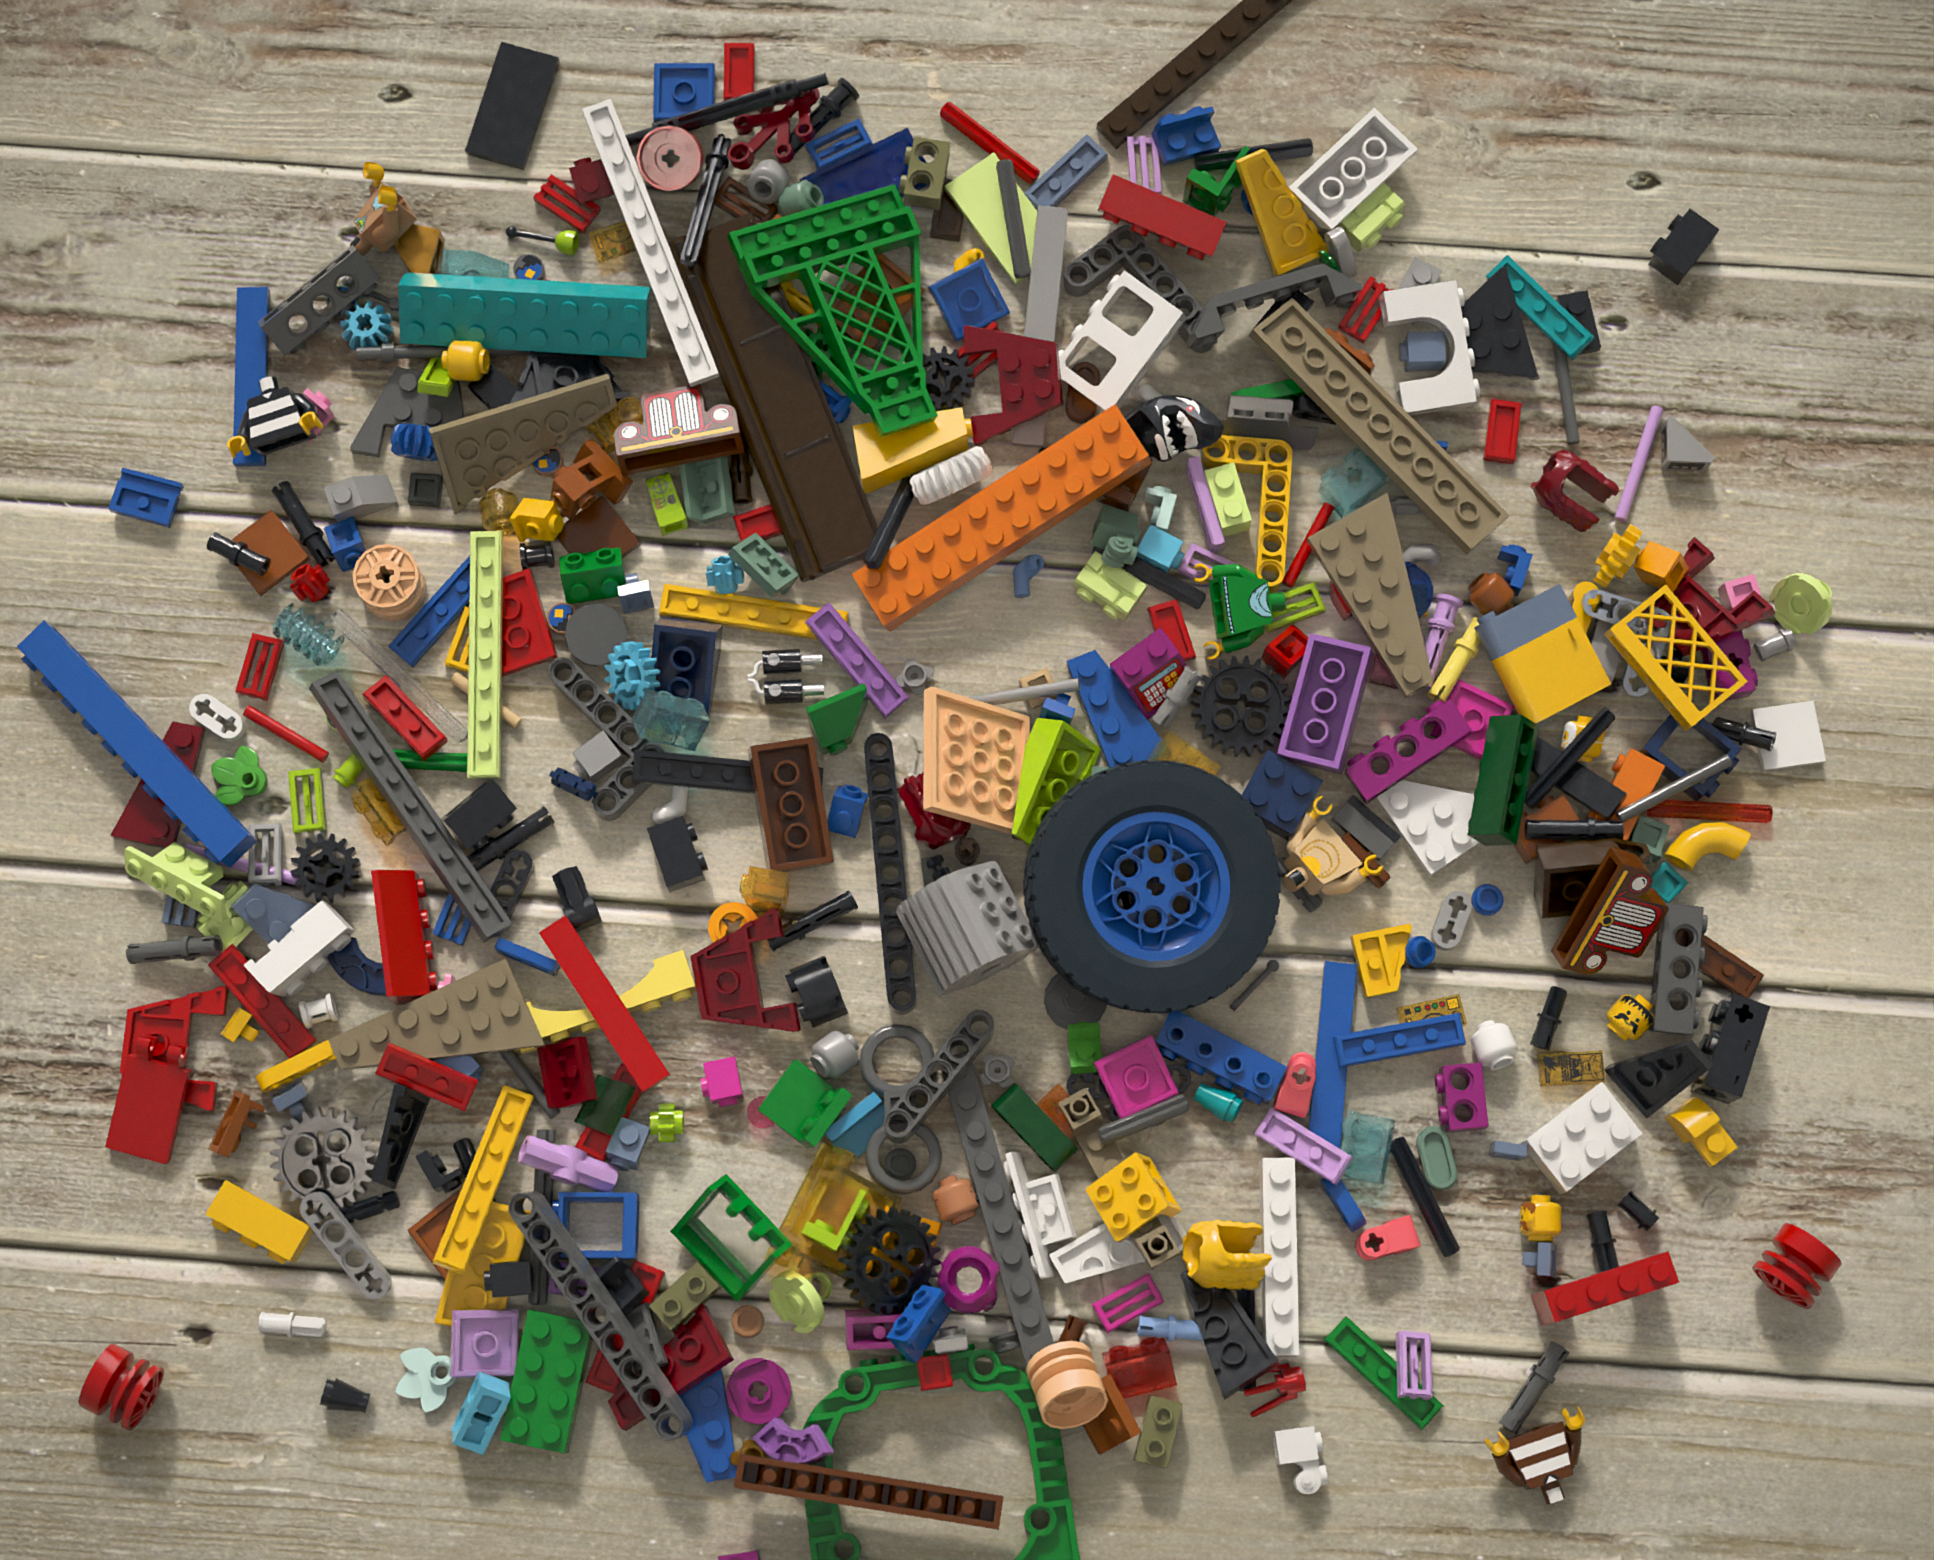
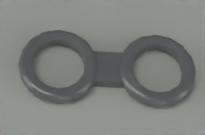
M893 1024L882 1027L868 1037L861 1049L859 1065L862 1077L873 1091L884 1096L885 1116L914 1080L903 1085H891L881 1080L874 1072L872 1064L873 1054L877 1047L884 1041L892 1038H903L914 1043L920 1050L923 1059L922 1069L919 1074L935 1056L932 1044L923 1033L911 1026ZM916 1096L910 1101V1104L917 1108ZM895 1120L891 1123L890 1130L894 1133L904 1132L908 1124L903 1120ZM884 1124L874 1131L867 1143L865 1161L869 1174L880 1187L891 1193L907 1195L921 1191L933 1182L941 1167L942 1151L938 1138L924 1124L920 1126L914 1135L920 1137L927 1146L929 1153L928 1165L923 1173L907 1181L893 1179L880 1167L878 1159L879 1149L884 1140L887 1139Z

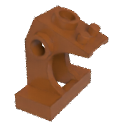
M591 438L583 443L572 466H562L555 472L552 477L553 484L549 501H555L561 510V516L563 518L567 517L572 521L580 508L583 510L590 506L596 498L594 494L600 491L613 505L621 502L633 481L628 475L622 476L620 467Z

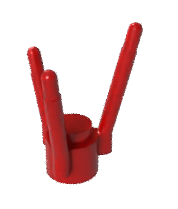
M1289 1363L1278 1365L1267 1372L1279 1373L1274 1375L1275 1382L1244 1391L1245 1396L1277 1389L1279 1394H1283L1253 1410L1250 1413L1251 1417L1265 1413L1286 1401L1297 1399V1393L1306 1391L1305 1378L1300 1366L1290 1368Z

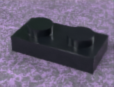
M1588 291L1558 295L1556 301L1594 336V340L1579 355L1598 352L1601 349V344Z

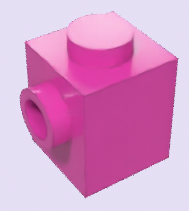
M735 1056L703 1063L706 1076L700 1079L703 1096H710L712 1104L718 1103L719 1108L738 1104L737 1099L744 1098Z

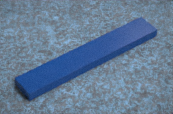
M237 287L233 437L237 435L243 414L247 410L248 399L262 395L259 380L268 377L269 337L257 323L269 313L270 290L268 287ZM250 445V455L245 456L243 451H239L236 457L233 458V465L235 467L266 466V455H259Z
M1325 961L1315 1053L1317 1064L1316 1078L1312 1089L1308 1130L1340 1149L1347 1067L1339 1068L1333 1036L1351 1033L1357 965Z

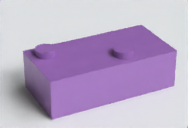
M1313 633L1309 634L1277 752L1279 756L1292 763L1342 775L1374 658V652L1371 647Z

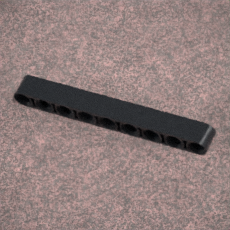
M874 733L866 739L864 753L887 1000L889 1008L894 1013L905 1015L910 1013L916 1005L911 941L896 911L891 912L884 907L885 901L891 897L898 898L901 902L907 900L893 747L887 735ZM874 744L885 745L887 748L886 753L882 756L872 755L870 749ZM879 774H885L890 778V782L885 787H877L873 783L874 777ZM881 805H888L893 809L892 815L887 818H880L875 811ZM886 835L892 836L896 840V844L890 849H883L878 844L880 838ZM889 866L895 867L899 871V875L894 880H886L881 876L884 868ZM895 928L902 930L905 933L904 939L899 943L890 942L887 939V934L890 930ZM895 960H903L907 963L908 969L903 974H894L890 970L891 963ZM899 991H905L911 996L910 1002L905 1006H898L893 1002V996Z

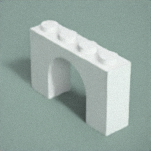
M1456 280L1384 291L1379 296L1384 327L1414 322L1428 323L1440 331H1444V336L1449 345V361L1444 371L1431 378L1398 383L1394 387L1397 403L1410 416L1468 407L1476 403V397L1480 396V387L1477 378L1473 379L1471 367L1475 365V358L1472 348L1468 349L1466 337L1470 334L1467 318L1462 317L1461 306H1464V294L1462 288L1457 287Z

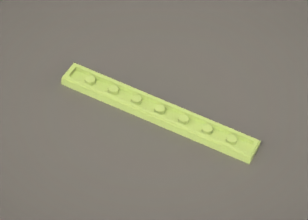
M502 531L470 532L468 779H501Z

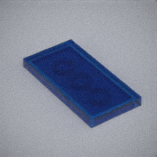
M905 128L799 179V181L807 180L817 185L823 194V205L893 184L896 185L899 192L901 175H907L909 165H904L906 147H912L913 137L909 129ZM921 156L919 160L926 163L924 157ZM919 183L914 188L918 191L928 185Z

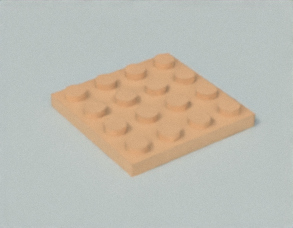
M932 686L925 689L923 810L1012 834L1024 749L1030 735V716Z

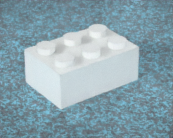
M1601 1082L1520 1144L1527 1145L1529 1156L1561 1195L1643 1133L1603 1082Z

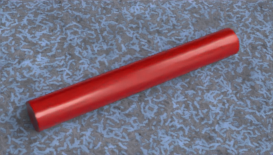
M1324 502L1282 581L1285 586L1293 588L1312 552L1311 547L1307 543V538L1324 529L1334 510V506Z
M251 705L245 709L244 717L318 761L324 763L328 758V751Z

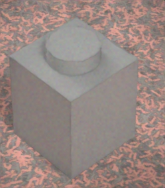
M604 730L573 751L577 760L573 763V766L583 779L589 776L593 783L625 762L621 753Z

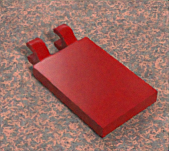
M144 1034V1037L139 1036L137 1039L136 1054L130 1053L126 1056L105 1148L166 1165L171 1160L192 1072L190 1069L183 1068L188 1046L180 1043H175L174 1046L169 1045L166 1054L167 1063L153 1059L158 1037Z

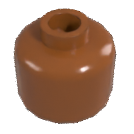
M1484 572L1468 587L1470 591L1468 600L1482 615L1494 611L1495 615H1499L1514 606L1511 601L1514 598L1515 591L1498 573L1488 574Z

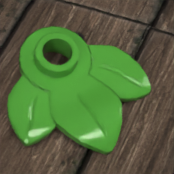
M240 746L235 754V758H220L211 765L213 777L221 784L215 796L223 805H237L246 796H258L267 788L268 779L265 771L259 767V756L249 747ZM253 776L252 783L248 785L249 779Z

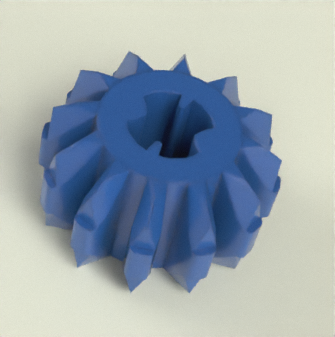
M405 423L394 426L390 443H392L391 451L396 456L431 462L438 460L428 428L432 427Z

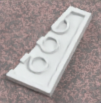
M1159 1214L1157 1217L1161 1224H1165L1178 1249L1183 1251L1182 1238L1186 1233L1177 1217L1171 1218ZM1105 1223L1049 1255L1064 1284L1145 1262L1130 1236L1122 1242L1115 1241Z

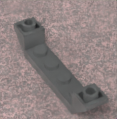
M1322 263L1213 295L1203 306L1186 343L1188 348L1199 345L1200 349L1216 344L1218 337L1225 331L1221 318L1232 315L1237 311V308L1246 306L1248 310L1254 309L1264 304V300L1274 298V301H1281L1292 295L1291 292L1301 290L1302 293H1308L1319 288L1326 307L1337 304L1338 308L1353 303L1355 301L1354 298L1363 288L1361 283Z

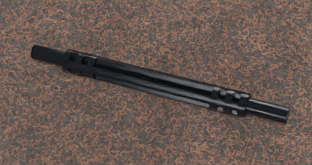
M826 73L800 81L793 79L652 123L650 128L625 136L629 146L640 144L645 135L657 127L670 125L692 131L801 97L803 92L829 85Z

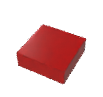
M948 1353L922 1357L918 1360L917 1369L921 1392L953 1387Z

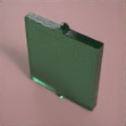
M598 1074L595 1079L598 1099L584 1103L574 1122L613 1136L622 1115L626 1114V1107L636 1088Z

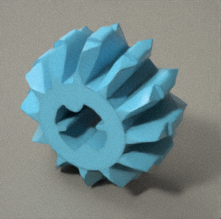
M368 300L364 308H361L360 304L355 302V312L345 310L344 314L348 320L340 321V326L345 330L342 333L344 341H350L349 346L352 350H356V347H379V343H389L386 335H391L394 332L393 327L389 325L392 318L390 314H384L385 309L382 305L374 308L372 302ZM370 324L372 325L371 329L367 330L364 328V331L362 330V327L365 325L370 327Z

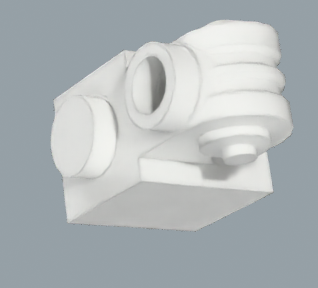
M1314 1426L1272 1432L1277 1465L1295 1463L1301 1469V1472H1298L1293 1479V1485L1298 1492L1312 1494L1319 1487L1328 1485L1325 1465L1319 1466L1318 1452H1323L1322 1438L1320 1432H1315Z

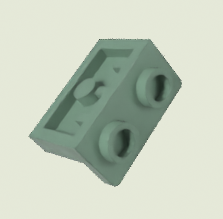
M756 532L734 546L728 554L771 598L778 593L782 595L787 594L799 576Z

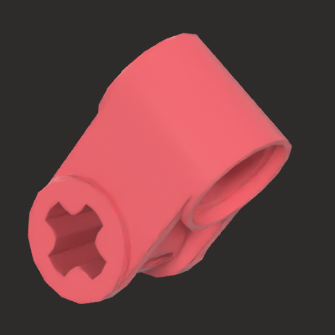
M1299 1052L1291 1056L1283 1081L1280 1083L1274 1103L1275 1110L1301 1118L1306 1117L1316 1078L1317 1064L1312 1055ZM1300 1068L1306 1069L1303 1074L1297 1073L1300 1071Z
M1411 1215L1370 1228L1360 1234L1355 1243L1357 1254L1362 1259L1368 1261L1421 1247ZM1369 1237L1371 1241L1377 1240L1379 1244L1374 1250L1365 1246Z

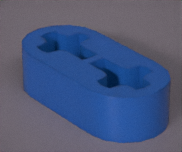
M1326 1178L1320 1179L1324 1191L1351 1232H1355L1367 1224L1361 1210L1341 1179L1337 1185Z

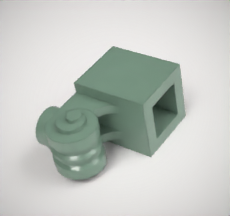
M1103 504L1093 527L1090 545L1105 550L1101 559L1104 564L1111 568H1122L1125 564L1133 565L1138 548L1135 546L1141 533V529L1137 528L1139 515Z

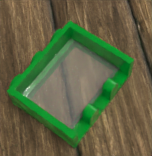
M727 1174L711 1184L670 1231L736 1302L754 1289L759 1281L793 1245Z

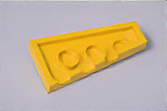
M1260 149L1236 160L1235 164L1273 273L1279 276L1320 257L1318 252L1321 250H1325L1328 253L1326 242L1319 235L1313 221L1304 212L1298 198L1286 184L1287 181L1268 152Z

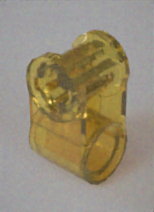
M625 397L617 403V407L588 425L586 430L589 434L595 435L603 445L602 449L609 454L616 450L614 433L618 426L632 421L639 424L644 423L642 405L636 398ZM631 409L639 411L636 418L632 420L624 419L627 411Z

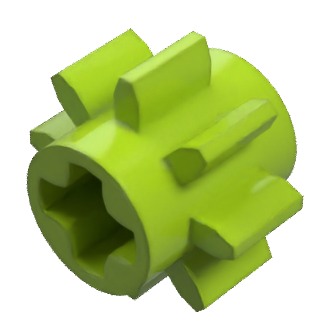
M659 1103V1111L650 1112L651 1135H659L660 1143L675 1142V1135H684L683 1110L675 1111L674 1103Z

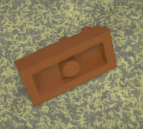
M235 1090L208 1150L229 1158L230 1153L235 1152L240 1144L241 1126L244 1125L255 1129L258 1125L249 1120V1116H247L248 1111L257 1110L264 1112L265 1107L250 1100L249 1095Z

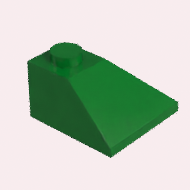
M864 683L806 707L808 722L823 755L829 752L831 756L842 753L848 749L847 745L852 743L868 705L867 688Z

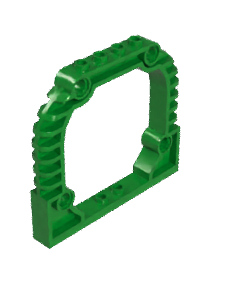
M968 1344L967 1350L950 1353L949 1361L953 1381L962 1380L968 1388L977 1392L1001 1390L1019 1409L1026 1428L1036 1503L1030 1505L1024 1513L1023 1522L1030 1535L1014 1560H1080L1060 1429L1049 1427L1043 1422L1035 1399L1036 1395L1033 1393L1027 1374L1017 1368L1000 1363L999 1357L989 1349L975 1350L974 1344ZM935 1349L924 1351L923 1357L941 1355L935 1353ZM902 1354L890 1356L891 1363L878 1364L877 1358L858 1361L859 1367L846 1370L838 1380V1388L826 1395L812 1410L803 1430L811 1425H819L833 1449L834 1436L845 1414L868 1409L876 1402L880 1392L920 1386L917 1363L908 1361ZM985 1356L992 1360L994 1366L990 1374L981 1375L975 1370V1361L979 1357ZM852 1376H859L864 1382L862 1392L857 1395L848 1393L845 1387L847 1379ZM833 1454L822 1461L809 1465L834 1469ZM804 1499L811 1559L858 1560L861 1554L860 1542L855 1535L843 1532L839 1504ZM1037 1510H1044L1049 1515V1523L1043 1529H1036L1031 1524V1516ZM840 1540H848L853 1545L854 1552L848 1559H841L836 1555L835 1546Z

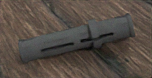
M187 935L178 940L129 944L127 946L128 949H126V957L130 964L172 959L193 961L196 957L221 955L223 943L219 935L199 938Z
M1554 1341L1550 1342L1537 1365H1532L1530 1369L1532 1371L1507 1412L1498 1422L1500 1425L1517 1435L1523 1422L1538 1402L1549 1383L1553 1384L1555 1381L1554 1375L1567 1355H1569V1351Z

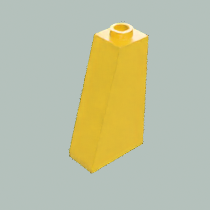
M962 407L937 411L938 417L934 421L879 438L873 422L852 425L864 493H871L903 477L912 475L968 450V437H973L971 420L970 418L964 419Z

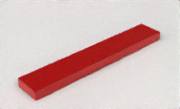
M566 915L540 931L539 934L642 1092L645 1093L671 1076Z

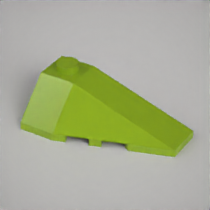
M1036 718L1025 745L1012 835L1028 846L1031 845L1032 839L1035 837L1036 830L1043 818H1045L1047 812L1056 801L1076 784L1090 776L1092 766H1095L1101 751L1100 747L1062 720Z

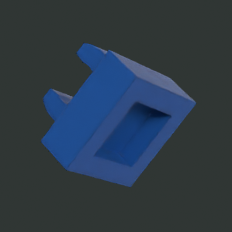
M1064 693L1058 694L1056 701L1046 697L1039 718L1062 720L1071 725L1075 713V708L1068 706L1071 696Z

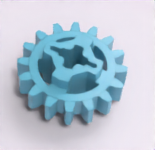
M623 642L621 645L614 646V653L608 654L611 664L605 665V669L609 671V676L605 678V682L611 683V687L608 690L609 694L615 693L614 701L621 703L622 709L637 710L644 709V706H650L652 704L650 698H657L658 696L654 688L660 686V682L656 680V675L660 674V670L654 668L657 659L649 657L651 649L643 648L642 642Z

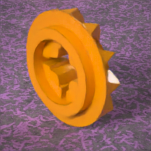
M730 902L719 906L712 913L708 923V932L712 942L714 943L727 935L726 933L729 929L726 922L723 921L724 919L735 923L743 917L739 926L741 928L744 924L757 919L756 914L751 908L738 902Z

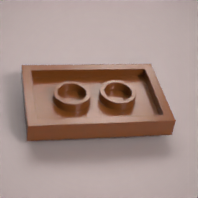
M884 254L876 255L890 289L911 284V277ZM863 267L856 276L863 279L866 274L865 268ZM850 282L842 291L856 297L860 287ZM921 287L922 296L925 292V289ZM863 289L859 298L873 306L878 301L876 294ZM911 294L894 298L902 318L912 308ZM837 297L832 304V308L848 315L852 306ZM855 307L851 317L868 324L872 314ZM876 316L871 327L885 334L888 333L890 328L888 322ZM834 318L840 332L844 323ZM847 325L843 335L856 342H860L864 332ZM867 334L863 345L874 350L881 341Z

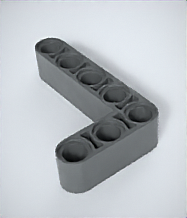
M1130 225L1118 227L1066 267L1064 288L1068 294L1074 297L1086 295L1123 267L1130 275L1177 309L1186 308L1190 311L1191 314L1186 316L1187 319L1177 331L1185 342H1187L1202 310L1201 305L1145 238L1130 231ZM1127 239L1133 243V246L1125 248L1118 242ZM1098 257H1105L1109 260V263L1107 265H1098L1094 260ZM1141 262H1147L1152 265V269L1144 271L1137 265ZM1082 275L1086 280L1082 283H1075L1071 280V277ZM1167 285L1172 291L1160 293L1157 290V286ZM1198 345L1191 347V349L1198 353H1206L1214 345L1204 349H1200Z
M565 657L557 658L549 666V676L554 686L600 731L604 730L612 743L629 758L596 791L598 792L597 797L592 799L593 808L601 819L606 821L616 820L652 785L638 783L631 789L622 786L623 780L627 776L632 775L635 749L656 752L665 751L572 660ZM565 668L572 670V675L569 679L561 681L556 678L560 670ZM584 690L594 691V697L588 702H581L578 698ZM614 711L617 715L613 722L607 724L600 721L603 713ZM634 732L639 735L637 742L632 745H626L622 742L623 737L627 733ZM605 798L616 800L615 807L610 811L600 809V803Z

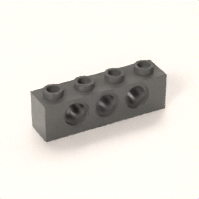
M352 245L257 323L284 356L289 352L294 354L306 344L304 340L313 332L317 335L324 331L330 324L329 319L337 313L342 315L345 313V310H349L354 305L352 301L360 294L365 296L377 287L376 281L380 277ZM343 276L352 278V285L347 290L337 288V282ZM321 295L327 296L329 301L324 309L318 310L313 308V301L316 297ZM295 315H301L305 318L303 326L298 329L289 327V321Z
M1666 903L1669 910L1659 926L1656 937L1650 1003L1653 1006L1650 1012L1654 1016V1023L1648 1031L1693 1035V1029H1697L1699 1024V1011L1695 1010L1696 997H1700L1702 991V979L1698 978L1699 965H1703L1705 958V948L1701 946V935L1707 931L1708 917L1703 915L1704 907ZM1679 929L1686 931L1689 936L1688 944L1685 947L1678 945L1675 940V934ZM1676 961L1682 962L1686 967V973L1681 979L1677 978L1672 972V966ZM1674 992L1680 994L1683 998V1006L1679 1010L1673 1009L1669 1003V998Z

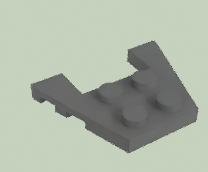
M397 367L351 444L350 451L353 454L380 457L386 427L394 428V426L402 423L435 427L464 418L459 381H456L448 397L418 393V381L424 371Z

